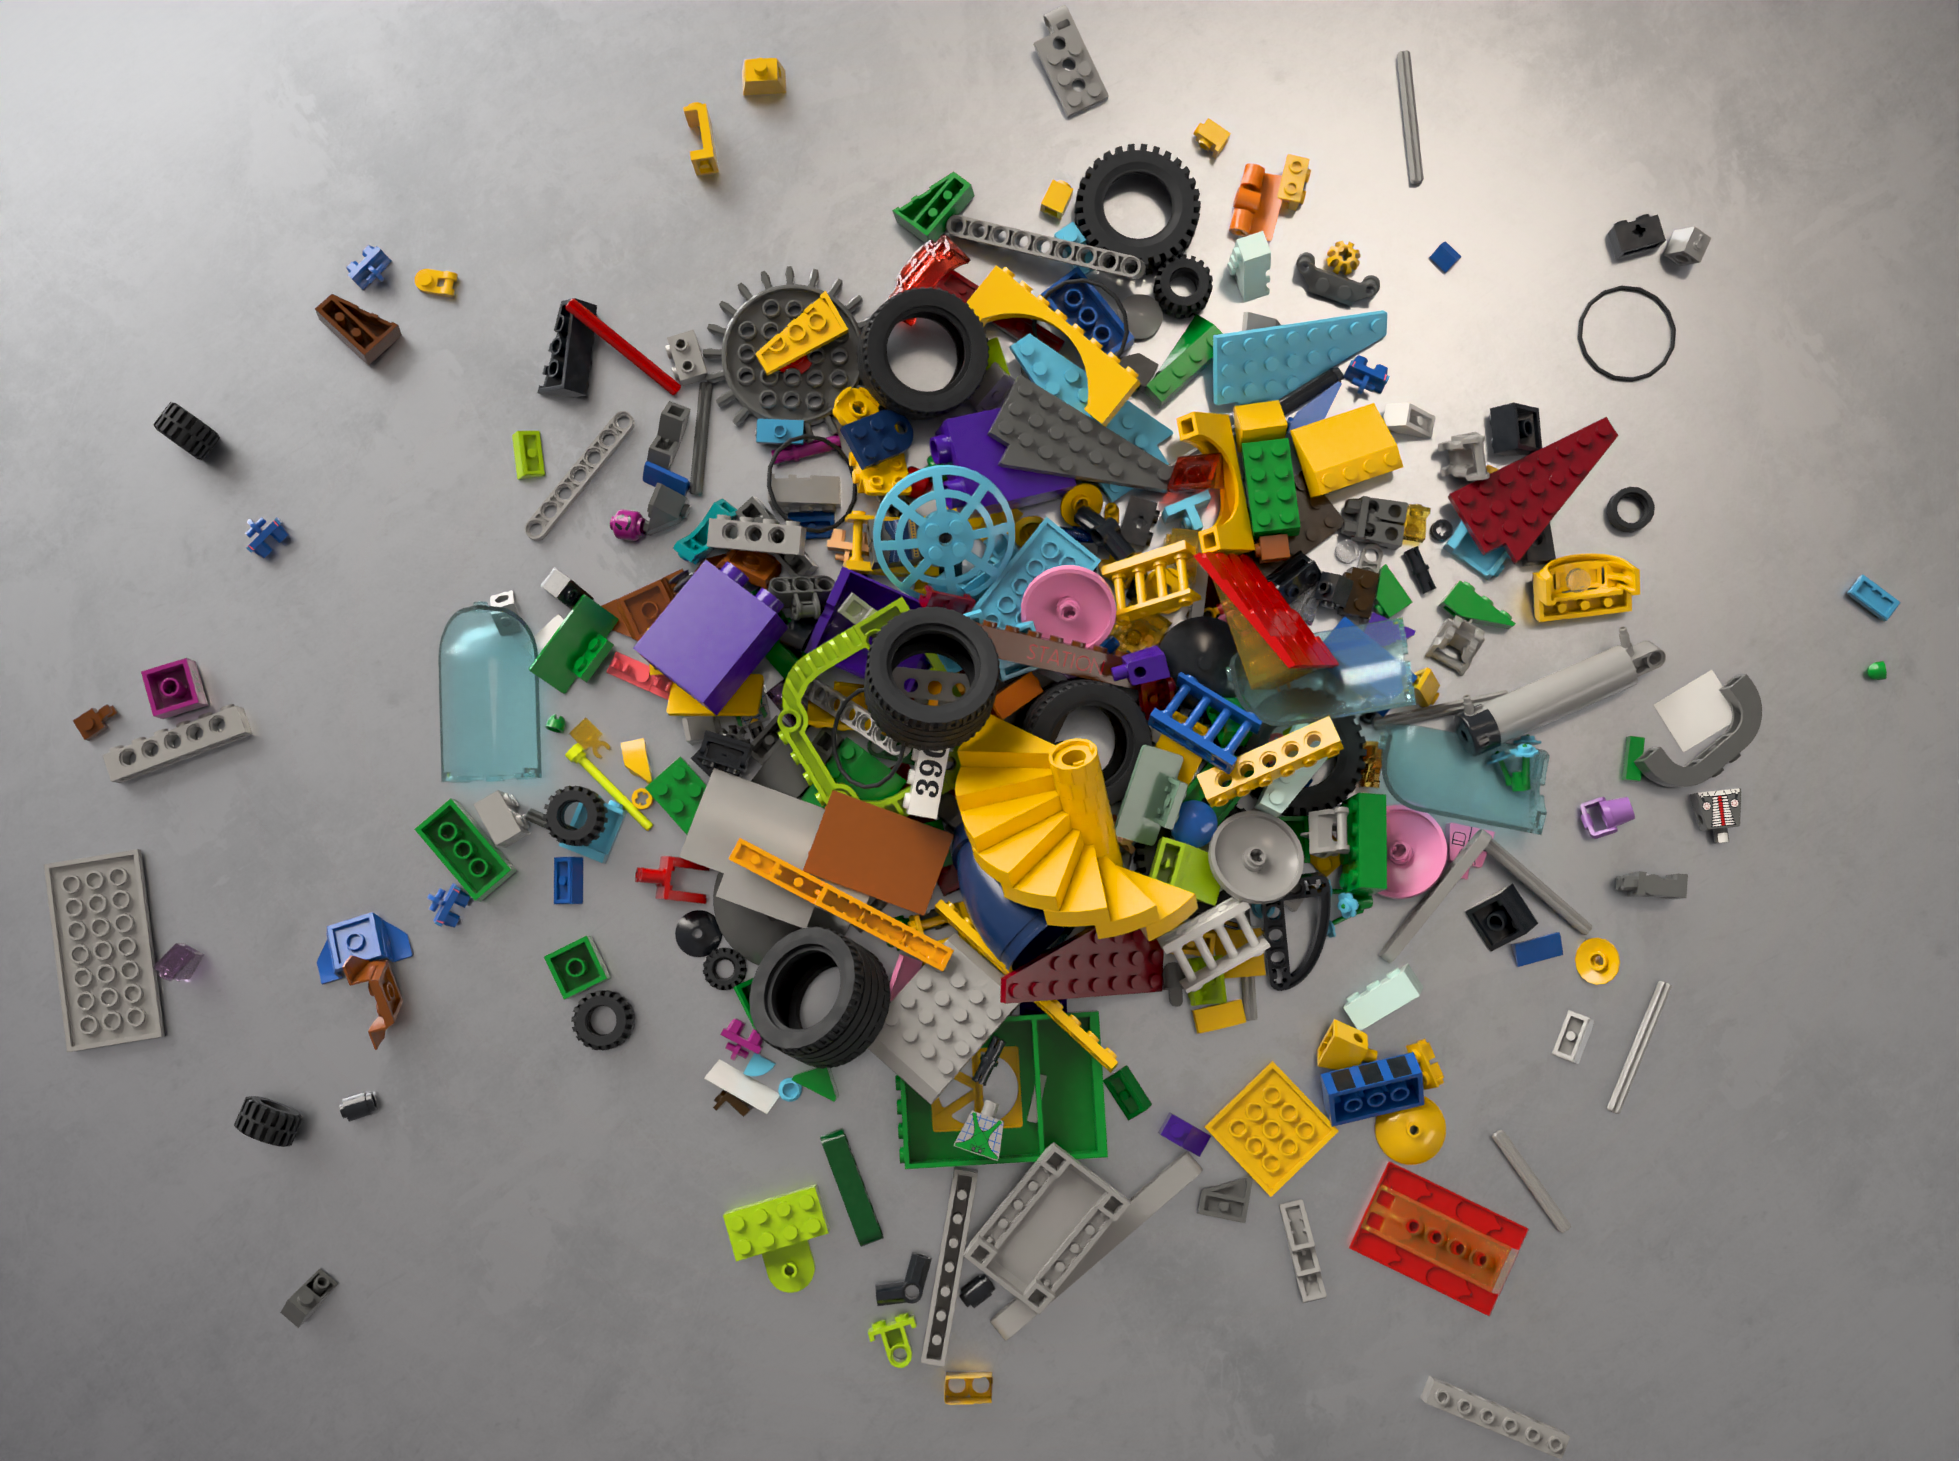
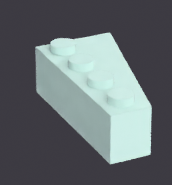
M1299 719L1292 726L1290 733L1310 724ZM1314 741L1310 747H1318L1321 742ZM1298 751L1290 752L1288 757L1293 758L1297 756ZM1328 757L1318 760L1311 767H1302L1295 770V773L1288 777H1279L1273 780L1270 785L1263 788L1254 808L1278 817Z

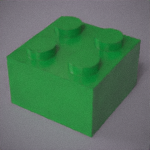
M592 936L580 938L544 956L564 1000L570 999L611 979Z

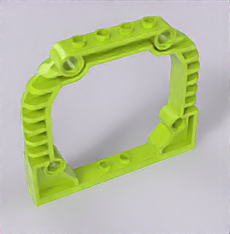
M903 597L803 656L796 662L786 677L782 691L783 710L779 713L777 720L781 729L778 735L784 745L789 743L792 747L793 752L790 755L796 765H803L806 770L803 776L809 786L815 785L818 790L815 796L821 806L828 804L832 790L857 799L859 797L849 785L834 781L806 735L808 715L801 703V699L808 685L818 675L863 648L869 651V637L881 631V627L886 625L893 617L910 610ZM924 653L932 666L929 670L947 672L937 654ZM956 685L952 687L953 695L961 697V693ZM790 713L796 717L794 726L787 727L783 724L782 718L785 714ZM960 746L952 748V751H949L948 756L955 759V766L950 770H945L941 795L955 788L961 766L957 753ZM911 785L894 796L880 801H862L907 817L910 814H907V808H903L905 793H910Z

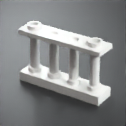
M1232 896L1157 938L1166 955L1169 953L1174 954L1186 978L1179 981L1186 993L1201 989L1203 984L1252 957L1262 955L1266 949L1271 947L1262 935L1257 938L1244 914L1246 910L1251 908L1247 902ZM1232 918L1237 919L1248 941L1247 944L1238 949H1235L1224 927V923ZM1212 929L1216 931L1227 952V955L1216 961L1203 939V935ZM1190 941L1195 942L1207 965L1195 973L1182 950L1183 945Z

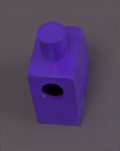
M1157 645L1121 657L1123 665L1111 668L1114 682L1127 679L1131 685L1170 677L1165 654Z

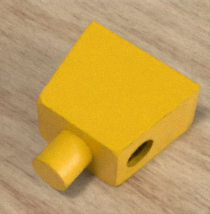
M777 58L744 60L742 70L743 95L786 93L785 69Z
M1334 1019L1317 1049V1066L1334 1070L1360 1065L1362 1061L1367 1063L1376 1061L1378 1052L1368 1048V1035Z

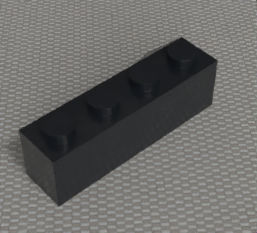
M572 298L597 317V305ZM571 299L563 300L560 304L554 327L557 335L552 343H550L548 350L552 353L549 366L544 365L542 373L546 375L544 385H539L537 392L541 395L572 398L587 395L589 372L592 365V347L595 341L594 331L566 310L565 307Z

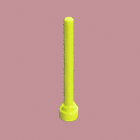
M579 743L571 747L565 754V757L571 763H579L619 804L623 805L622 807L646 831H649L653 824L585 757L587 755L584 752L585 749Z

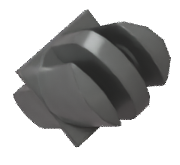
M1171 962L1166 964L1163 969L1162 990H1168L1170 1004L1179 1007L1183 1003L1182 989H1184L1179 981L1186 978L1178 962Z

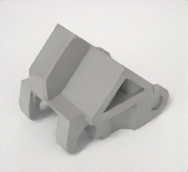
M1477 432L1451 436V441L1439 443L1438 451L1448 450L1450 461L1447 467L1441 469L1442 476L1453 474L1456 478L1465 477L1467 481L1490 478L1489 472L1486 470L1483 447L1485 436Z
M1457 615L1453 620L1448 618L1443 622L1425 656L1437 659L1458 671V675L1463 676L1470 667L1473 657L1485 641V638H1483L1485 631L1472 624L1473 619L1466 621ZM1448 644L1462 652L1461 659L1464 663L1457 661L1436 648L1445 649Z
M1336 807L1334 809L1309 812V832L1300 833L1301 837L1309 839V854L1320 858H1327L1329 856L1349 853L1350 845H1347L1348 807ZM1332 831H1337V841H1333Z

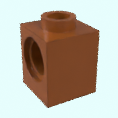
M1288 534L1259 537L1257 544H1254L1255 558H1259V564L1287 561L1290 558Z

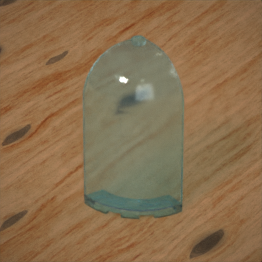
M473 602V606L458 610L447 622L441 636L438 654L441 782L468 783L484 780V777H486V782L505 781L504 779L515 778L516 780L542 778L539 677L529 671V667L538 656L536 641L530 628L520 616L503 607L488 606V602Z
M1403 617L1313 633L1315 637L1319 636L1340 664L1334 668H1288L1267 642L1248 647L1236 653L1231 658L1230 667H1226L1228 681H1233L1235 694L1241 706L1246 712H1252L1257 715L1263 723L1273 726H1292L1316 722L1328 716L1334 719L1416 705L1415 689L1412 684L1411 662L1405 661V655L1408 654V644Z
M1389 724L1385 727L1384 735H1380L1378 749H1382V776L1388 791L1402 805L1420 812L1538 835L1542 834L1547 811L1544 795H1540V786L1545 785L1550 757L1546 750L1535 748L1539 753L1530 757L1531 789L1512 791V785L1506 786L1505 777L1499 762L1489 765L1486 762L1492 760L1491 755L1495 754L1496 751H1505V754L1510 753V750L1516 749L1518 745L1505 742L1499 747L1473 757L1464 749L1455 732L1410 724ZM1512 755L1503 760L1510 777L1513 776L1512 772L1522 770V757Z

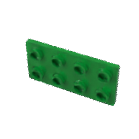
M585 594L582 595L529 667V671L563 694L567 692L577 677L587 683L613 648L614 644L606 639V637L619 619Z

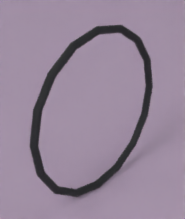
M1085 278L1065 280L1047 291L1044 295L1045 299L1051 293L1067 284L1087 283L1102 288L1113 297L1123 314L1125 333L1121 348L1116 354L1120 358L1126 346L1129 329L1127 313L1115 293L1104 284ZM1033 319V336L1038 339L1036 329L1037 320Z
M1621 285L1602 291L1588 302L1579 319L1578 340L1584 357L1596 371L1613 380L1633 382L1651 377L1666 365L1675 348L1676 328L1670 310L1658 296L1641 287ZM1619 290L1641 292L1654 299L1665 311L1671 327L1670 348L1663 361L1649 373L1636 377L1615 376L1598 367L1588 355L1582 338L1584 319L1590 307L1605 294Z
M808 434L788 439L774 452L768 465L767 489L773 506L785 521L793 520L789 519L777 504L771 487L772 467L777 456L790 443L803 439L818 440L826 443L841 455L847 463L852 477L853 466L849 465L847 456L839 446L824 437ZM853 483L852 501L846 514L834 525L821 529L805 527L806 532L822 533L836 529L843 523L845 517L851 513L856 502L857 485Z
M858 688L845 698L836 713L832 729V753L838 770L850 784L862 789L877 788L894 776L903 761L906 746L901 745L898 761L892 771L878 783L864 785L852 780L846 773L837 754L836 732L840 715L848 702L859 693L864 692V688Z

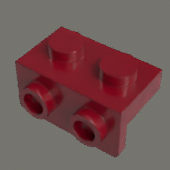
M1172 677L1137 685L1141 711L1145 713L1146 720L1149 721L1150 714L1154 708L1164 711L1173 699L1176 684Z

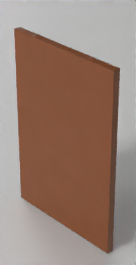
M832 790L812 847L808 852V858L803 871L924 916L932 899V894L945 858L949 854L948 850L954 834Z

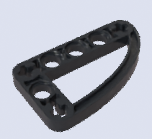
M1321 872L1302 874L1298 881L1301 884L1298 892H1289L1279 901L1261 904L1264 938L1271 946L1265 950L1268 979L1271 987L1277 991L1291 989L1302 982L1316 965L1324 947L1330 919L1331 892L1329 880ZM1320 879L1324 884H1321L1320 888L1316 889L1313 884H1316V880ZM1305 880H1307L1309 884L1308 891H1306V885L1304 883ZM1319 896L1318 920L1311 947L1300 966L1290 974L1284 901ZM1271 907H1277L1280 910L1279 915L1275 918L1267 916V911ZM1274 929L1282 932L1278 940H1271L1269 938V933ZM1274 952H1282L1284 954V958L1280 962H1273L1271 960ZM1276 969H1280L1283 977L1282 983H1277L1275 980L1278 977Z

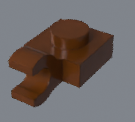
M107 704L98 711L96 708H91L74 719L73 722L84 740L89 741L106 730L108 727L105 721L117 715L118 712L113 705L109 706Z

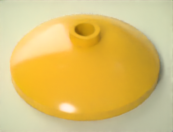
M1424 1096V1105L1376 1116L1374 1125L1375 1137L1381 1150L1392 1160L1406 1165L1422 1164L1432 1159L1443 1146L1446 1137V1122L1439 1107L1432 1100ZM1411 1126L1417 1127L1415 1134L1410 1133Z

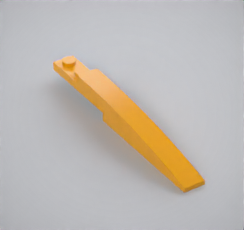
M739 838L728 858L736 864L941 971H944L954 951L742 838Z

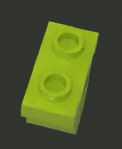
M908 1313L897 1315L894 1317L895 1321L888 1323L885 1320L871 1324L872 1328L868 1329L870 1342L875 1341L876 1335L881 1334L888 1360L891 1365L897 1368H904L911 1362L912 1346L906 1325L911 1324L912 1329L916 1328L917 1321L915 1315L909 1316ZM898 1348H902L906 1351L907 1356L904 1359H897L893 1352Z

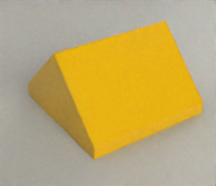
M1279 400L1233 406L1237 452H1241L1242 443L1285 438L1288 424Z

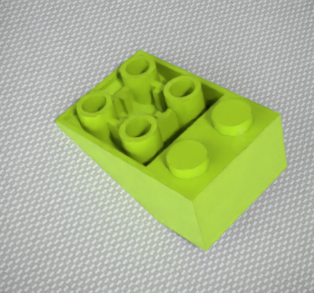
M1162 837L1158 842L1149 877L1192 892L1196 895L1197 901L1216 906L1221 886L1214 878L1210 869L1208 852Z

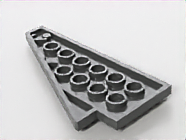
M1022 375L1016 378L987 434L1007 447L998 463V466L1163 493L1168 491L1177 473L1175 469Z

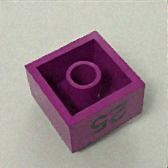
M184 658L141 671L154 717L166 719L208 706L196 661Z

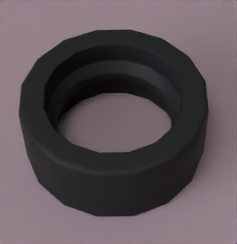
M1639 487L1621 489L1610 498L1607 504L1609 522L1622 532L1632 533L1638 531L1651 522L1654 516L1655 505L1652 497L1647 491ZM1628 496L1637 498L1644 508L1642 518L1635 523L1624 521L1617 511L1620 500Z

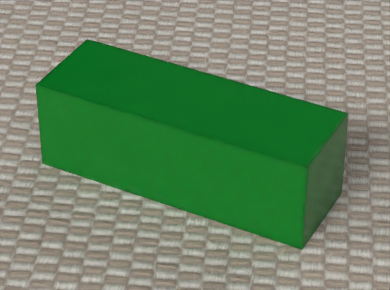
M1626 737L1622 780L1641 781V771L1634 761L1644 753V737Z

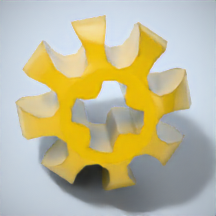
M1343 241L1335 243V247L1331 246L1327 252L1329 257L1326 261L1328 267H1334L1333 273L1338 275L1339 271H1341L1345 276L1351 274L1352 269L1356 270L1360 264L1358 259L1361 255L1359 249H1353L1355 244L1349 241L1348 245H1345Z

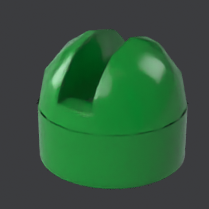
M1884 661L1874 662L1868 667L1867 673L1871 679L1885 680L1887 678Z
M554 714L547 720L545 728L556 733H563L566 721L563 716L557 719V714Z

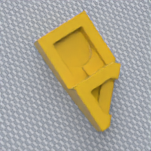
M644 738L621 743L625 767L629 769L631 774L637 775L650 784L653 778Z

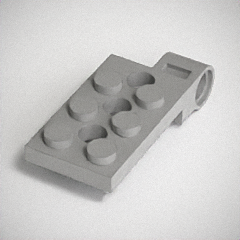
M1066 5L1044 14V21L1051 35L1034 42L1033 45L1066 116L1070 117L1108 99L1109 95ZM1055 39L1063 40L1065 48L1062 50L1055 49L1053 41ZM1072 60L1075 68L1072 71L1065 70L1062 65L1063 61ZM1080 80L1084 83L1085 89L1077 92L1073 89L1072 83Z

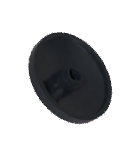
M1207 616L1186 619L1173 626L1159 644V648L1165 654L1170 677L1173 678L1175 684L1179 673L1182 672L1185 675L1193 676L1197 679L1198 683L1223 698H1236L1247 682L1250 672L1248 647L1241 634L1223 620ZM1176 686V691H1174V696L1176 695V693H1177L1178 690L1180 689V688L1177 687V686ZM1188 693L1180 705L1194 710L1200 700Z

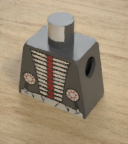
M1741 788L1689 794L1699 829L1701 831L1713 830L1715 843L1729 842L1728 828L1740 826Z

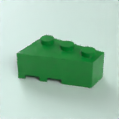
M955 172L950 173L931 185L930 189L923 194L914 196L910 202L901 208L897 207L892 210L897 223L930 247L934 245L947 229L948 219L951 216L959 215L975 196L972 185Z

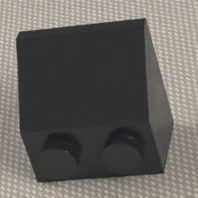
M1515 402L1490 408L1491 416L1489 422L1492 427L1493 439L1491 444L1494 454L1503 456L1529 455L1542 449L1539 408Z
M1513 883L1465 911L1490 951L1527 934L1538 924Z

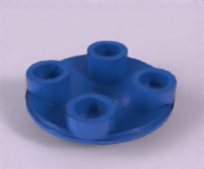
M1197 800L1183 802L1179 810V818L1173 830H1171V834L1176 841L1196 848L1202 847L1211 841L1213 834L1217 830L1216 814L1204 802Z

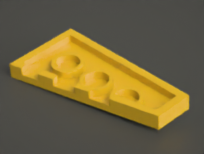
M824 291L820 298L804 309V312L795 320L793 319L780 334L775 335L756 353V357L768 376L845 335L849 331L829 295Z

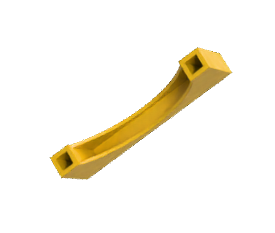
M996 265L966 302L971 309H974L976 316H979L980 322L983 323L982 327L989 322L1000 319L1029 318L1050 324L1065 333L1079 351L1086 369L1088 405L1084 410L1106 427L1141 384L1136 379L1139 375L1129 366L1126 369L1120 366L1121 360L1112 352L1108 355L1101 350L1103 345L1092 337L1091 340H1088L1083 336L1085 331L1076 323L1073 326L1067 323L1068 317L1060 310L1052 311L1048 307L1051 303L1044 297L1039 295L1036 298L1031 294L1033 289L1024 281H1021L1020 284L1013 279L1015 274L1007 267L1001 269Z

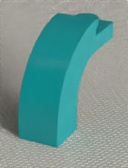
M723 498L714 502L695 530L688 536L678 540L673 549L678 552L679 557L683 560L690 561L695 565L698 564L714 549L707 547L709 518L717 519V515L731 516V520L736 521L738 517L736 514L737 509Z

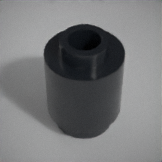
M362 1092L342 1099L339 1109L343 1119L347 1118L350 1122L372 1115V1112L377 1110V1103L372 1092Z
M984 1273L982 1276H976L960 1288L962 1294L959 1297L967 1308L970 1305L976 1308L992 1295L991 1292L996 1288Z

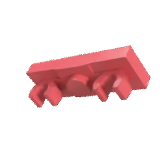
M617 651L615 652L606 673L669 700L672 681L664 674L650 675L648 665Z

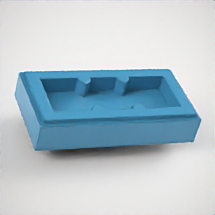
M757 419V443L783 444L790 438L804 435V420ZM804 439L790 444L803 445Z
M1863 574L1858 577L1847 592L1850 597L1884 622L1890 618L1901 603Z

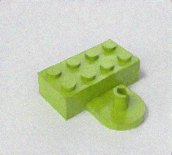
M817 1184L736 1208L723 1214L736 1262L762 1254L768 1278L780 1291L794 1293L803 1290L809 1285L815 1273V1261L809 1239L830 1232Z

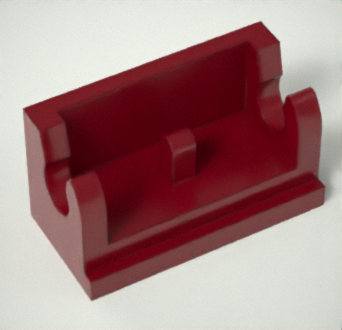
M925 585L926 596L920 594L918 599L921 607H941L962 614L972 612L976 602L970 594H964V597L935 591L929 585Z

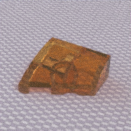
M1366 741L1363 744V749H1367V756L1363 757V762H1366L1365 769L1361 770L1362 778L1358 782V788L1379 789L1384 742Z

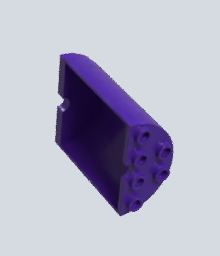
M842 566L824 611L819 617L804 653L808 654L855 625L838 612V609L851 592L876 611L881 610L903 597L910 610L920 608L921 604L918 599ZM871 636L869 637L868 641L870 645L872 644V640L874 639ZM863 648L834 666L865 679L869 651ZM923 653L905 659L897 667L929 670L931 664H929L928 659ZM909 678L904 682V689L908 692H914L918 687L917 681L913 678Z

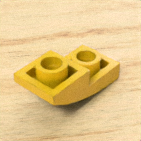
M1241 999L1192 1010L1197 1034L1246 1022Z

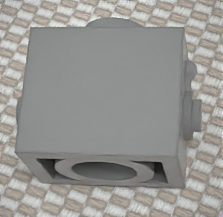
M1695 226L1674 230L1663 255L1679 266L1700 263L1711 237Z

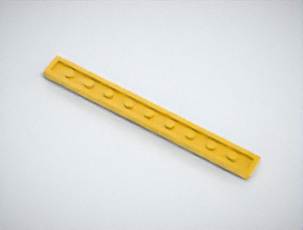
M940 899L934 905L935 911L1004 975L1010 973L1006 966L995 957L983 942L978 932L974 929L972 921L967 917L964 919L957 914L958 909L950 901L945 903ZM1058 1000L1034 1002L1110 1073L1117 1067V1055L1108 1047L1105 1049L1098 1044L1099 1039L1091 1031L1086 1033L1080 1027L1081 1022L1074 1015L1068 1016L1062 1011L1064 1007Z

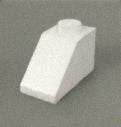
M1411 403L1386 404L1383 420L1389 430L1400 434L1432 438L1435 421L1434 415Z

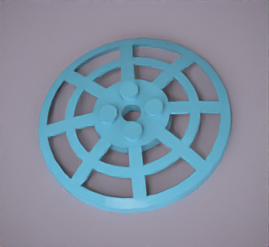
M936 465L923 468L907 475L896 483L881 502L873 526V545L882 571L901 591L919 599L921 593L915 592L910 587L918 579L933 585H946L948 594L957 595L956 584L972 578L982 570L991 575V577L978 588L965 593L970 594L971 597L979 594L1001 575L1012 555L1015 542L1013 514L999 488L980 473L954 465ZM942 475L962 476L974 480L980 485L973 496L957 490H944ZM932 477L934 491L920 496L910 505H907L898 497L903 490L913 483ZM988 490L1001 504L1006 515V523L994 526L989 512L980 503ZM945 498H956L967 502V504L959 513L946 508ZM936 500L937 511L930 513L925 518L915 511L924 503ZM892 504L903 514L897 524L895 540L881 541L882 523L887 510ZM975 509L983 517L986 528L972 529L968 518ZM908 519H910L919 526L916 539L903 540L904 528ZM1008 532L1007 550L1002 563L996 568L988 563L994 548L995 535ZM943 533H949L952 535V539L948 543H941L939 536ZM988 537L987 547L982 558L971 552L974 540ZM904 549H919L924 559L916 568L908 560ZM883 550H897L902 564L910 572L903 582H900L889 569L883 556ZM964 559L974 565V568L967 573L955 577L954 565L962 562ZM934 564L944 567L946 579L933 578L924 573Z

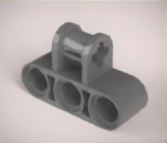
M825 575L776 577L770 581L768 591L784 604L783 608H790L795 621H799L800 618L818 620L820 617V607L826 606L835 581Z

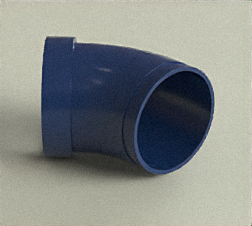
M962 821L954 830L952 840V862L957 870L960 892L967 913L981 939L995 957L1006 966V969L1012 972L1042 954L1068 927L1047 925L1042 909L1028 907L1005 898L1001 883L990 877L975 861L971 843Z

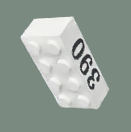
M913 748L911 759L915 760L914 770L909 769L907 783L911 784L910 793H905L903 808H907V814L937 819L949 748L943 751H920Z

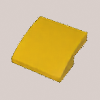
M1261 928L1252 929L1257 938L1262 935ZM1242 929L1227 931L1235 949L1248 943ZM1216 933L1215 956L1222 955L1223 957L1227 955V952ZM1264 953L1260 956L1252 957L1225 972L1224 978L1266 975Z

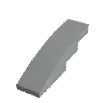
M1303 1199L1279 1204L1302 1302L1307 1303L1325 1299L1327 1295Z

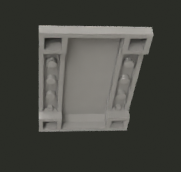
M956 933L944 942L945 946L954 950L944 971L926 963L891 1001L882 1030L875 1041L867 1048L930 1105L947 1088V1085L1006 1018L1021 1004H1005L1000 1002L1001 977L1004 975Z
M1053 1142L1045 1149L971 1240L964 1252V1257L1040 1315L1055 1297L1056 1290L1113 1221L1116 1222L1131 1203L1129 1199Z

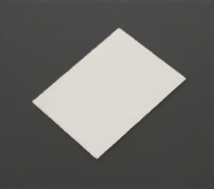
M1713 670L1708 671L1654 704L1657 712L1683 752L1731 724V707L1719 691L1723 686Z
M720 1059L704 1078L766 1114L780 1096L778 1092L743 1074V1072Z

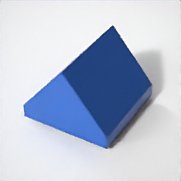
M1445 241L1439 245L1429 258L1446 273L1462 256Z

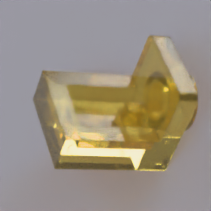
M1409 504L1407 506L1406 520L1402 525L1405 526L1404 540L1423 543L1426 537V518L1431 513V508L1424 507L1421 504Z

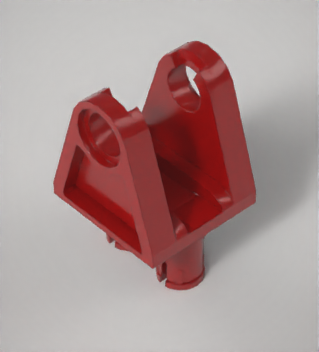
M661 856L658 869L637 867L635 882L656 884V899L706 904V894L674 891L670 881L671 873L675 871V868L709 871L710 868L672 856Z

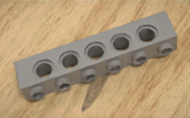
M229 704L221 707V711L215 714L208 712L198 716L199 720L180 722L176 724L177 728L172 730H158L154 732L153 737L147 739L146 737H140L132 740V744L126 747L119 745L110 748V752L102 756L111 782L122 783L252 735L253 733L244 708ZM224 720L226 724L225 729L219 732L218 724ZM202 728L203 736L197 740L196 732ZM180 737L181 744L175 748L173 742L175 738ZM157 745L159 751L156 756H152L151 750L153 746ZM135 753L136 761L131 765L129 757Z
M1430 1375L1420 1397L1431 1406L1561 1460L1570 1436L1563 1430Z

